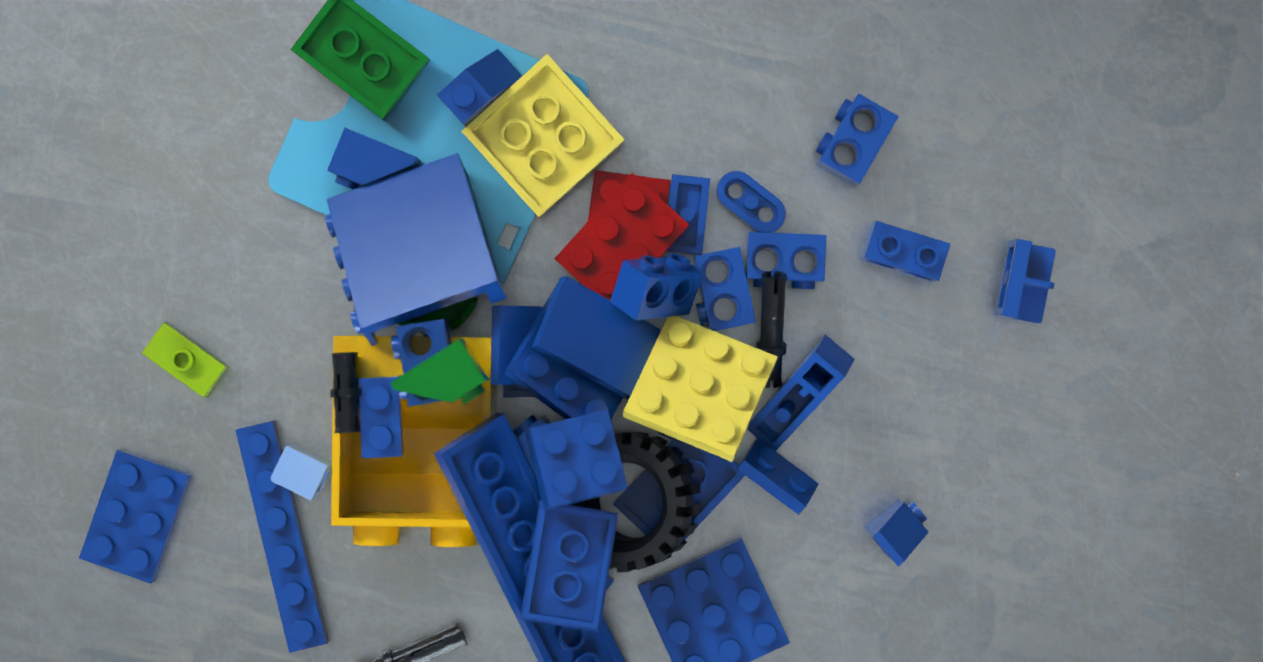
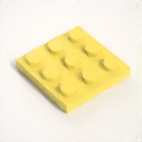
M548 54L461 131L539 218L625 142V139Z
M678 316L667 317L625 406L623 417L733 462L776 364L777 356Z

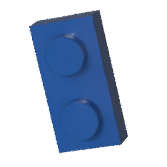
M672 174L669 206L690 226L666 252L702 255L710 178Z
M398 376L358 378L359 388H362V396H359L362 458L404 456L401 397L399 391L394 390L390 384Z
M758 438L750 446L737 467V470L798 515L805 509L819 484Z

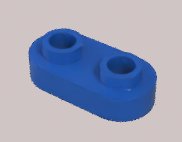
M732 171L720 179L716 191L719 202L756 232L773 233L783 225L786 217L783 203L749 175L741 171ZM737 184L742 188L743 194L740 198H732L729 195L728 189L731 185ZM762 208L770 209L773 214L771 221H761L758 215L759 210Z

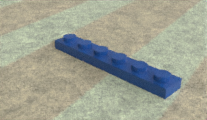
M276 420L237 429L235 431L289 653L327 644L329 639L293 492L271 481V475L283 453Z

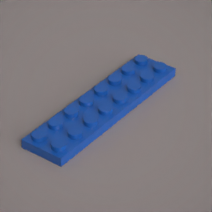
M493 414L436 451L434 455L538 662H625L603 615L599 632L520 619L541 496L537 480L505 414Z

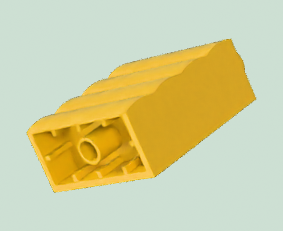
M333 336V353H358V378L397 377L398 375H403L401 359L395 360L393 355L391 336H375L377 344L371 346L365 336ZM413 337L411 343L413 350L419 355L426 354L431 348L430 337ZM451 337L452 343L458 339L465 340L490 379L482 384L485 390L484 393L466 404L460 398L452 403L440 401L408 406L407 398L401 399L404 456L362 458L361 432L335 433L333 398L331 526H353L354 545H398L400 543V527H430V545L470 547L477 545V539L434 453L497 413V385H491V338Z

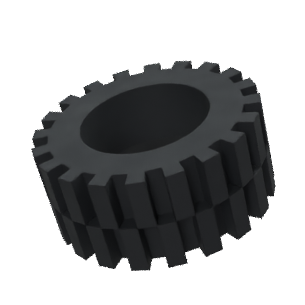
M643 432L617 433L614 435L621 462L639 465L649 471L657 480L663 497L662 513L656 526L643 537H629L615 531L609 570L617 568V572L640 570L672 557L671 553L681 550L687 543L684 540L685 536L694 533L697 524L691 522L694 515L700 514L701 503H694V494L701 493L699 482L691 484L689 475L695 472L691 463L682 464L679 458L684 454L677 447L668 448L665 446L668 442L667 440L659 436L648 437L649 433ZM600 497L570 504L601 510Z

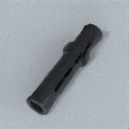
M771 271L762 273L760 340L756 342V348L777 356L776 364L765 387L770 388V381H773V388H777L782 385V356L786 354L787 348L786 343L783 341L787 274L774 271V277H771Z
M457 622L451 627L423 637L395 651L389 648L382 652L383 656L369 662H397L403 658L405 660L400 662H427L468 644L465 634ZM442 642V644H440V645H437V646H435V647H433V648H431V649H428V650H426V651H424V652H421V653H419V654H417V655H414L415 653H417V652H419V651H421V650H423V649H426V648H428V647H430V646H433V645H435V644H437V643Z

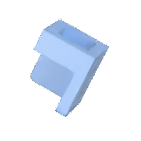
M292 443L286 445L271 475V481L309 500H313L319 496L332 469V462Z

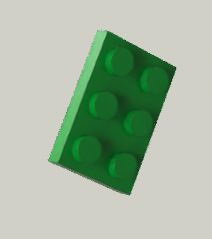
M327 0L290 49L383 121L390 115L430 62L426 55L353 0Z

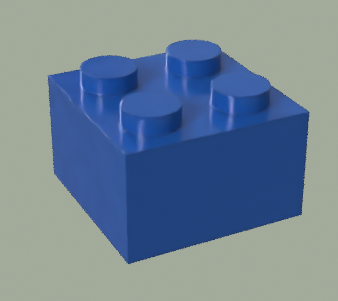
M608 409L529 428L525 433L544 511L621 492L628 488Z

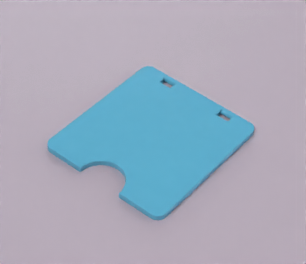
M353 0L426 55L430 62L385 121L352 96L349 97L344 108L329 119L310 122L294 118L268 177L271 189L277 194L324 215H329L330 211L326 199L352 190L335 183L337 175L327 171L344 128L416 156L421 160L419 166L458 153L468 173L503 285L509 276L536 214L461 132L465 126L441 101L437 94L466 68L496 49L500 50L522 76L540 60L406 0ZM563 71L588 98L589 90L585 81ZM506 224L519 227L509 250L498 244Z

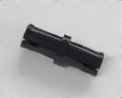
M357 352L332 353L334 379L333 389H330V398H334L335 433L361 432L359 396H362V388H358Z

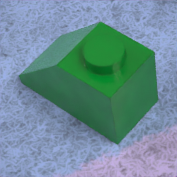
M458 339L390 384L396 391L450 403L461 398L463 403L466 404L485 392L482 384L490 379L465 340Z

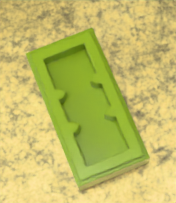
M163 322L142 352L144 356L203 398L209 395L229 367L167 322Z

